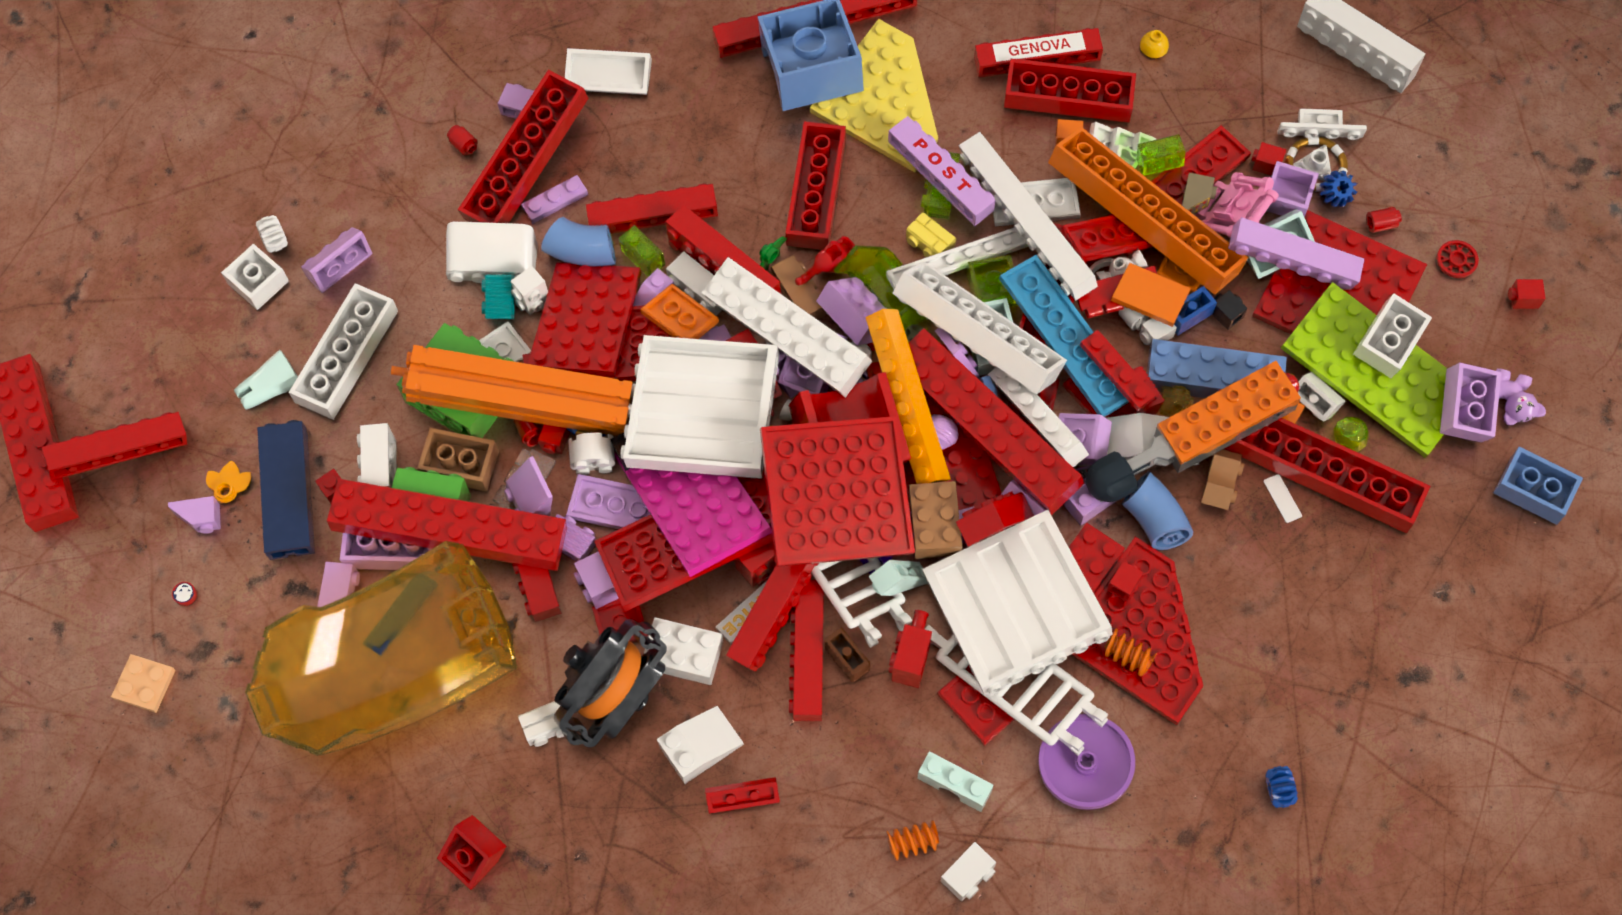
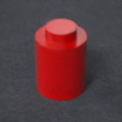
M1395 207L1375 210L1366 214L1367 227L1371 233L1398 228L1399 223L1402 221L1401 213Z

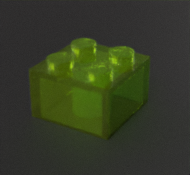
M1011 255L968 262L966 274L971 294L982 302L1007 298L1009 307L1016 306L1017 303L999 280L1001 274L1014 268Z

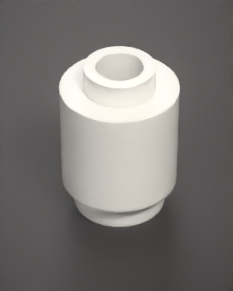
M1126 307L1123 310H1119V316L1131 330L1139 331L1142 324L1149 319L1148 316Z

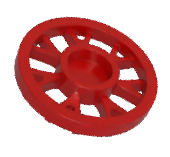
M1460 240L1444 243L1436 257L1441 271L1453 278L1470 276L1476 270L1479 262L1476 250L1470 244ZM1455 245L1456 250L1451 251L1450 246ZM1463 247L1469 250L1467 254L1461 251ZM1442 251L1449 254V257L1442 256ZM1467 258H1474V263L1466 262ZM1443 262H1448L1450 266L1445 267ZM1466 266L1470 271L1465 272L1462 267ZM1452 268H1458V273L1451 272Z

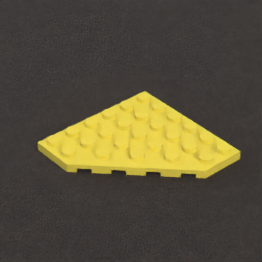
M878 19L858 45L862 57L864 91L814 103L810 107V113L829 124L846 126V133L909 170L916 172L917 169L888 142L889 130L909 116L913 121H917L920 124L922 130L927 135H931L935 139L936 144L938 142V135L914 39Z

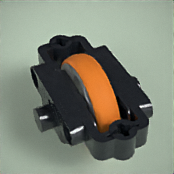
M627 619L617 631L612 627H607L594 644L587 641L583 648L573 645L567 650L563 662L568 665V668L565 670L567 680L558 690L554 699L555 703L560 705L554 714V721L570 744H583L586 747H594L604 735L609 739H613L634 712L640 711L646 705L649 692L665 671L666 666L660 660L667 651L666 644L660 639L658 631L650 623H638L633 619ZM639 631H642L644 634L650 635L654 640L650 639L648 636H643ZM632 636L643 648L649 649L642 656L636 645L629 641ZM578 712L585 718L594 719L588 731L578 718L572 717L573 714Z

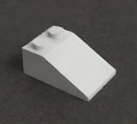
M718 706L675 726L657 739L660 749L684 784L744 745Z

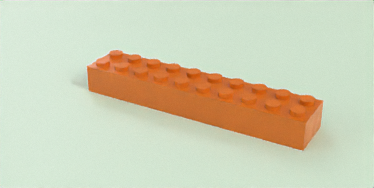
M1078 128L1055 146L1048 161L1051 166L1211 293L1217 294L1239 275L1248 259L1246 255H1239L1235 251L1228 249L1229 242L1084 128Z

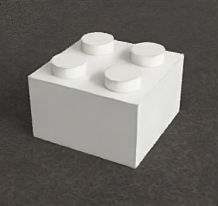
M254 244L221 272L228 285L257 310L289 282L283 269Z

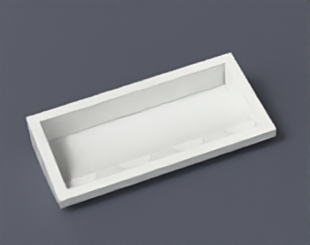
M567 48L565 78L583 87L585 91L647 95L652 58L650 53Z

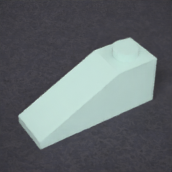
M889 560L869 576L873 582V589L882 596H892L928 583L922 570L924 568L920 562Z

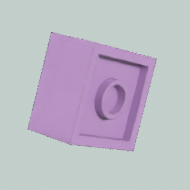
M1059 413V419L1081 441L1089 453L1077 465H1092L1107 455L1112 425L1110 420L1100 414Z

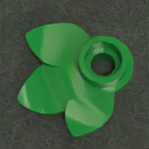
M782 236L774 243L765 244L759 252L760 266L766 271L776 257L780 256V247L787 240L786 237Z

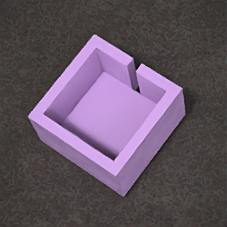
M1277 161L1271 178L1274 181L1272 190L1276 191L1279 197L1274 203H1271L1266 211L1282 216L1297 209L1302 211L1305 217L1319 173Z

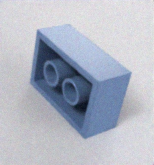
M1518 447L1511 456L1493 493L1557 525L1566 515L1583 478L1526 449Z

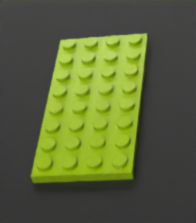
M1332 282L1281 346V349L1426 458L1444 435L1440 433L1446 370L1448 368L1417 345L1413 348L1401 370L1392 378H1389L1353 355L1377 315Z

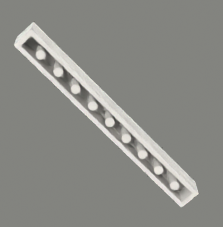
M981 132L958 145L961 151L959 157L963 164L971 167L972 175L982 181L983 189L989 191L994 196L996 206L1004 209L1003 213L1009 222L1013 221L1016 224L1014 227L1020 236L1024 235L1027 238L1026 243L1032 251L1036 250L1038 252L1037 256L1044 266L1046 264L1049 266V272L1053 278L1060 280L1062 283L1060 284L1065 294L1067 296L1071 294L1076 301L1098 287L1093 272Z

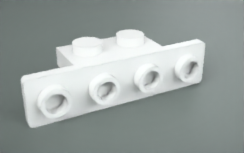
M1299 109L1298 123L1281 122L1277 133L1285 137L1298 135L1305 136L1306 138H1315L1317 136H1324L1328 139L1347 137L1350 140H1356L1364 136L1367 126L1343 125L1342 110Z

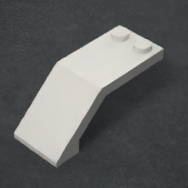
M1137 413L1107 418L1112 422L1107 455L1115 451L1119 452L1126 460H1129L1151 448L1157 424L1169 417Z

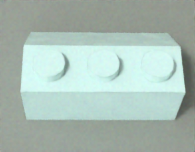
M1295 209L1263 224L1314 241L1304 215L1300 210ZM1246 255L1248 257L1247 262L1258 279L1281 269L1275 264L1260 262L1256 258Z

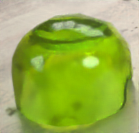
M1344 417L1336 423L1333 430L1336 443L1356 452L1366 447L1369 440L1366 423L1357 417Z

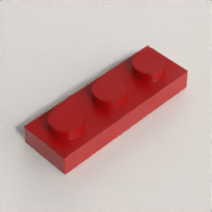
M776 777L705 788L709 814L780 802Z

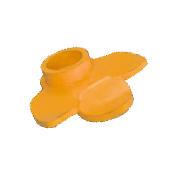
M229 461L219 473L208 471L206 484L214 491V496L219 502L228 503L236 497L237 493L247 489L252 475L250 472L240 473L236 464L233 461ZM229 490L228 494L223 495L224 491Z

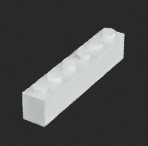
M998 367L988 374L1003 395L1043 439L1072 467H1075L1089 455L1081 441L1037 394L1028 391L1017 380L1009 378Z

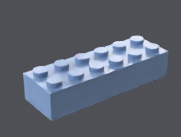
M1152 339L1149 349L1147 374L1159 392L1207 398L1218 392L1219 389L1222 390L1274 361H1277L1285 372L1287 357Z

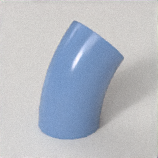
M561 217L552 224L542 241L541 249L543 252L566 263L581 266L616 265L613 241L607 224L583 225Z
M1150 471L1137 481V490L1124 497L1122 505L1142 526L1154 549L1167 550L1184 544L1193 536L1194 531L1183 509L1170 491Z

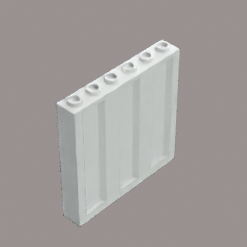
M644 335L643 343H640L638 346L640 361L639 364L636 363L635 377L637 379L636 384H632L631 388L633 402L628 406L629 425L626 424L624 429L626 444L621 447V459H624L626 467L762 478L764 461L760 428L770 426L779 362L778 345Z
M1049 510L922 569L984 696L996 694L1002 690V687L1010 683L1012 685L1017 684L1031 673L1038 674L1052 663L1059 664L1073 653L1080 654L1086 651L1088 646L1096 642L1097 644L1103 643L1112 635V627Z

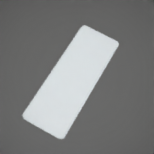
M1277 474L1265 479L1264 483L1286 523L1301 518L1302 514L1281 476Z

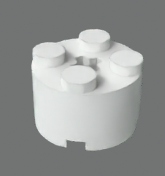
M584 433L576 435V440L574 441L571 437L568 440L570 468L576 470L577 475H588L593 470H599V473L612 472V467L615 465V452L610 439L613 436L608 434V438L602 437V433Z

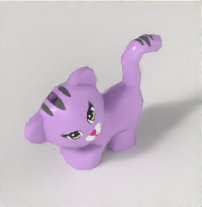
M1504 369L1496 370L1501 372L1499 399L1507 400L1505 403L1506 412L1504 414L1506 425H1514L1517 422H1527L1533 418L1545 416V407L1537 402L1533 394L1523 391L1530 387L1533 378L1519 374L1515 381H1511L1510 371Z

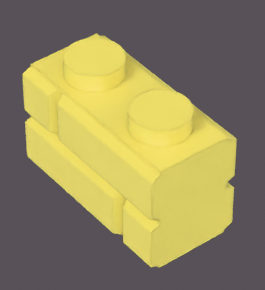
M924 212L906 229L907 242L914 248H920L925 257L955 247L956 237Z

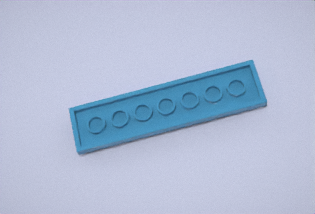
M1034 255L1001 274L999 280L1047 346L1067 360L1063 368L1095 412L1106 417L1129 403L1080 347V342L1094 332L1039 257Z

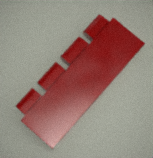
M1155 266L1144 268L1157 274ZM1123 274L1097 280L1098 287L1077 300L1080 311H1085L1088 319L1103 315V309L1106 314L1124 309V306L1111 301Z

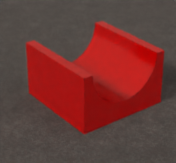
M886 372L878 373L874 377L856 384L846 398L836 390L819 394H810L809 390L799 392L788 405L793 424L897 416L903 465L911 459Z

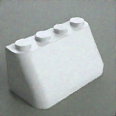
M448 223L446 230V276L448 280L453 282L473 281L482 283L485 275H514L517 277L531 266L535 269L538 243L534 229L526 224Z

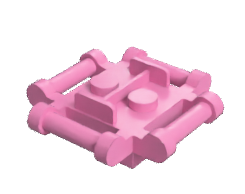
M1235 172L1232 174L1229 185L1221 181L1215 182L1213 185L1217 187L1215 199H1210L1208 207L1194 215L1216 233L1227 235L1228 238H1231L1233 225L1241 217L1259 223L1271 203L1277 200L1279 195L1276 191L1272 190L1274 185L1272 178H1256ZM1252 186H1257V187H1260V188L1257 190V189H1253ZM1220 194H1222L1221 197L1219 198V200L1216 202V204H1215L1214 207L1212 208V210H1211L1210 212H1208V210L1211 208V206L1213 205V203L1215 202V200L1218 198V196H1219Z

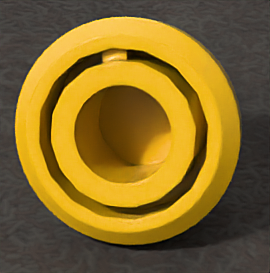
M1149 31L1142 37L1140 49L1143 54L1150 58H1160L1167 53L1169 41L1167 36L1161 31Z

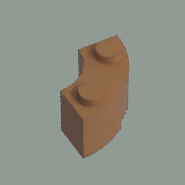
M1223 449L1213 454L1201 503L1228 510L1230 503H1235L1238 493L1237 490H1234L1237 475H1242L1244 463L1241 462V454Z

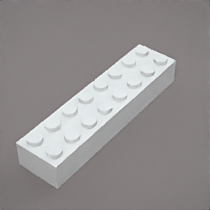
M729 257L701 292L708 300L768 343L778 345V350L845 398L872 363L867 354Z
M925 261L904 271L892 293L902 303L910 305L919 315L930 319L936 327L950 333L955 340L970 347L972 352L980 354L992 366L1000 368L1009 378L1017 380L1028 391L1035 394L1040 393L1056 381L1067 361Z

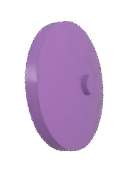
M1079 714L1066 730L1084 742V750L1079 756L1059 739L1052 746L1042 741L1038 759L1040 775L1050 793L1062 803L1078 809H1098L1117 801L1128 789L1135 771L1134 749L1125 732L1112 721L1108 720L1103 727H1100L1087 714ZM1061 721L1056 723L1048 733L1051 734Z

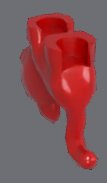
M842 236L837 241L829 242L815 256L814 264L803 275L795 279V284L798 286L803 285L822 272L835 273L844 270L848 265L849 257L857 252V247L846 236Z

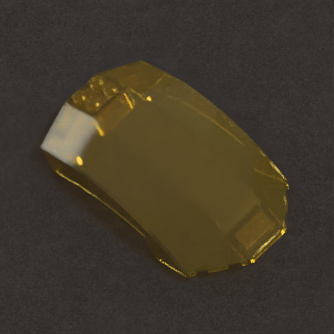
M445 541L367 587L322 607L302 605L265 627L262 636L265 639L261 651L257 652L252 668L255 671L251 683L247 684L245 694L263 736L277 739L287 745L321 756L382 737L436 714L517 669L510 628L492 587L463 544ZM390 640L387 648L381 655L371 648L376 646L380 649L385 641Z

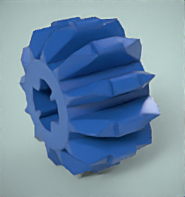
M1336 170L1332 171L1330 175H1325V182L1319 185L1324 188V191L1320 192V195L1326 196L1324 202L1328 203L1331 201L1332 207L1338 205L1343 207L1347 203L1354 200L1352 195L1357 193L1353 189L1357 183L1351 182L1353 175L1347 176L1346 171L1338 172Z
M1288 766L1273 767V769H1268L1265 776L1272 804L1276 808L1289 807V805L1295 804L1298 799V793L1290 768Z

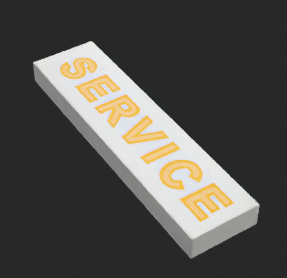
M766 582L715 627L731 645Z

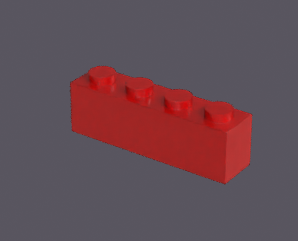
M512 563L515 574H520L522 581L518 582L521 594H526L528 602L524 603L528 616L532 615L535 622L562 614L549 570Z

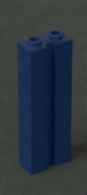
M290 420L284 424L268 423L263 427H257L264 553L269 560L288 558V555L294 554L297 556L315 554L307 428L302 421Z

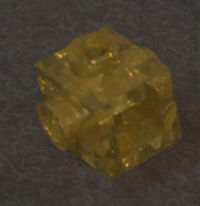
M1174 385L1173 387L1163 386L1161 395L1165 400L1159 409L1160 415L1171 417L1192 406L1194 398L1190 397V389L1180 385Z

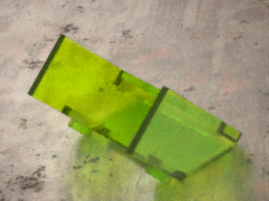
M855 245L847 254V257L834 269L835 273L848 274L849 278L857 277L864 283V286H867L876 295L878 301L885 308L898 310L904 331L908 326L919 324L927 318L919 315L914 308L902 303L897 296L892 294L894 290L886 277V272L903 266V264L888 248Z

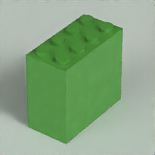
M446 323L441 326L425 347L513 361L508 357L504 359L499 356V353L492 347H484L475 337L464 335L463 331L457 326L452 325L451 327ZM403 377L396 384L405 403L454 433L483 438L498 418L497 416L425 405L420 402H407L406 394L402 393Z

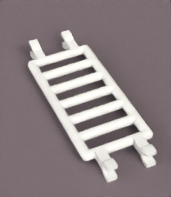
M867 558L868 563L830 581L826 579L822 570L841 561L819 563L813 568L812 575L847 627L852 629L858 626L870 648L879 643L877 639L881 638L882 635L878 629L873 627L869 620L889 611L899 631H903L905 624L912 623L911 617L900 606L905 603V597L902 592L892 595L893 599L853 618L846 607L877 592L870 585L840 599L834 591L835 588L872 570L876 571L882 564L878 558Z
M928 625L925 630L932 631L931 644L940 649L936 654V659L984 695L976 678L965 670L969 665L965 656L958 664L947 656L958 644L954 634L947 641ZM1054 663L1045 667L1013 706L1002 698L1012 686L1011 683L1002 687V690L996 694L985 695L986 698L1048 745H1054L1059 739L1078 756L1084 750V742L1066 730L1083 711L1100 727H1103L1108 721V714L1090 703L1094 698L1093 691ZM1054 674L1064 682L1033 719H1029L1020 711L1048 678ZM1072 687L1082 697L1053 732L1049 734L1039 725Z

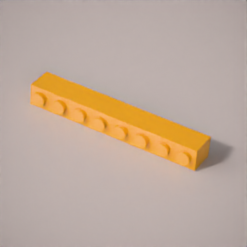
M881 309L865 318L882 373L886 372L911 456L909 461L916 483L925 484L949 481L951 478L899 311L896 309Z

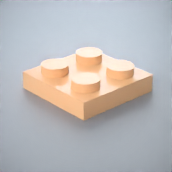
M130 654L111 697L114 700L157 713L176 670L173 667Z

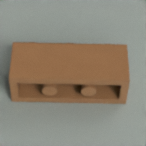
M792 255L772 265L771 273L780 281V289L784 297L817 320L826 316V311L816 302L819 294L816 291L817 286L814 280L811 279L799 286L795 284V279L806 272V268L801 260L797 261L796 257Z

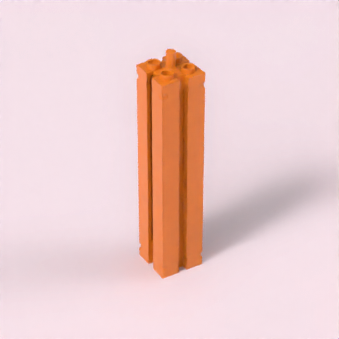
M413 345L412 352L408 351L406 358L407 368L392 366L391 375L403 377L402 393L406 394L407 402H420L425 405L618 436L624 433L632 388L631 381H619L614 378L431 347L424 348L419 345Z

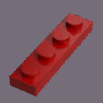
M1099 330L1080 342V347L1137 412L1155 400V393Z

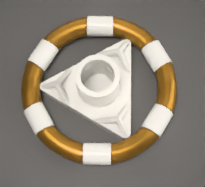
M1317 136L1315 138L1300 139L1290 147L1286 155V164L1319 173L1317 179L1324 181V176L1331 173L1328 147L1339 159L1340 168L1338 172L1346 171V174L1348 172V161L1344 151L1338 144L1323 137ZM1306 145H1323L1293 164V160L1300 148ZM1316 183L1313 191H1324V188L1319 186L1321 183Z

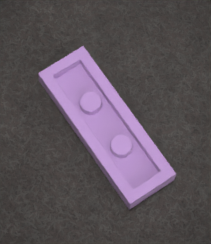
M578 175L521 205L531 223L534 224L587 196L588 191Z

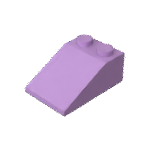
M532 456L506 481L504 493L508 502H513L516 508L514 510L550 516L553 496Z

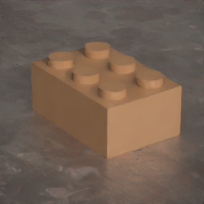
M430 428L417 469L422 472L432 470L441 475L448 476L449 474H457L464 478L468 488L487 492L499 449L494 440Z
M956 482L909 485L910 512H912L911 524L915 559L949 557L962 551L961 532L956 524V521L959 520Z

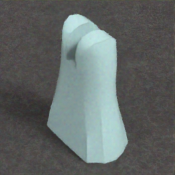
M279 350L256 372L240 383L234 389V392L238 398H241V404L247 410L290 391L298 376L283 352Z

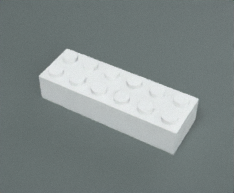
M1307 0L1297 25L1304 33L1311 35L1321 44L1333 49L1338 55L1347 58L1355 66L1361 67L1370 73L1371 76L1381 80L1391 89L1400 93L1414 79L1425 56L1424 52L1342 0Z
M356 283L354 284L289 391L296 404L334 420L398 312L393 299Z

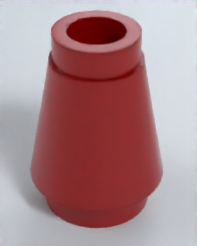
M514 419V424L523 444L529 447L539 444L538 438L541 429L533 422Z

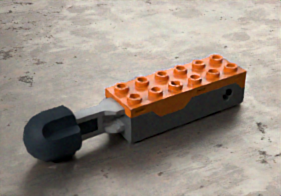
M1274 361L1157 424L1151 448L1129 460L1122 457L1119 452L1114 451L1092 464L1086 473L1085 481L1089 493L1100 501H1118L1137 490L1135 475L1151 466H1167L1172 463L1177 473H1180L1296 410L1301 399L1298 394L1300 386L1297 378L1293 374L1285 373L1278 362Z

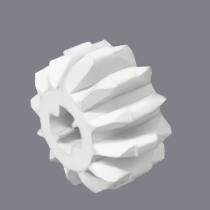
M266 216L256 222L257 230L268 252H277L287 246V238L276 216Z

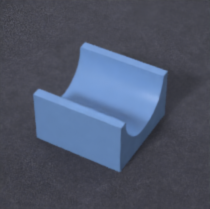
M823 0L758 16L762 53L764 57L769 56L783 111L864 91L862 57L840 0Z

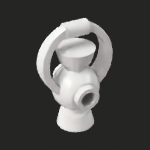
M1138 249L1131 255V259L1126 257H1118L1116 259L1105 258L1095 262L1089 269L1094 274L1098 269L1109 266L1108 272H1096L1098 279L1101 280L1124 274L1129 263L1141 268H1147L1148 265Z

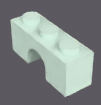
M930 751L918 771L917 779L938 790L939 788H944L953 792L960 798L961 802L980 812L984 808L993 789V784Z

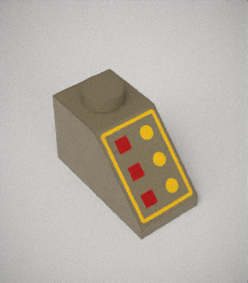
M1189 173L1182 206L1193 215L1207 208L1210 199H1215L1217 187L1213 186L1215 178Z

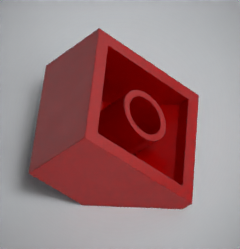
M471 815L454 826L437 859L472 890L498 863L507 846L475 816Z

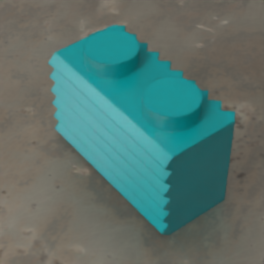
M485 275V279H482V292L485 293V301H482V314H485V319H515V297L511 292L513 290L511 280L515 278L514 275Z

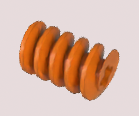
M1116 628L1105 646V656L1108 658L1114 653V662L1122 658L1121 665L1123 667L1131 663L1130 671L1133 672L1139 668L1138 676H1143L1148 671L1157 653L1150 656V647L1143 652V643H1139L1136 647L1133 646L1134 638L1126 642L1125 633L1117 637L1118 629Z
M931 820L930 828L925 822H922L921 830H919L916 824L912 825L911 832L906 826L903 827L902 834H900L898 829H894L893 837L886 831L891 854L896 861L899 860L900 852L903 853L905 858H908L909 850H912L915 856H918V848H921L924 854H927L928 846H931L934 852L937 851L939 837L934 820Z

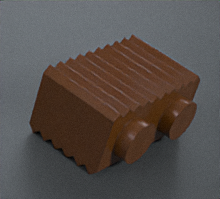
M842 627L825 638V650H828V654H831L833 661H836V664L839 665V668H842L845 675H848V679H851V682L854 683L870 671V661Z

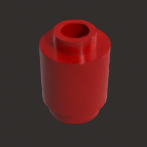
M459 125L449 129L447 138L462 155H471L476 151L478 140L469 131Z

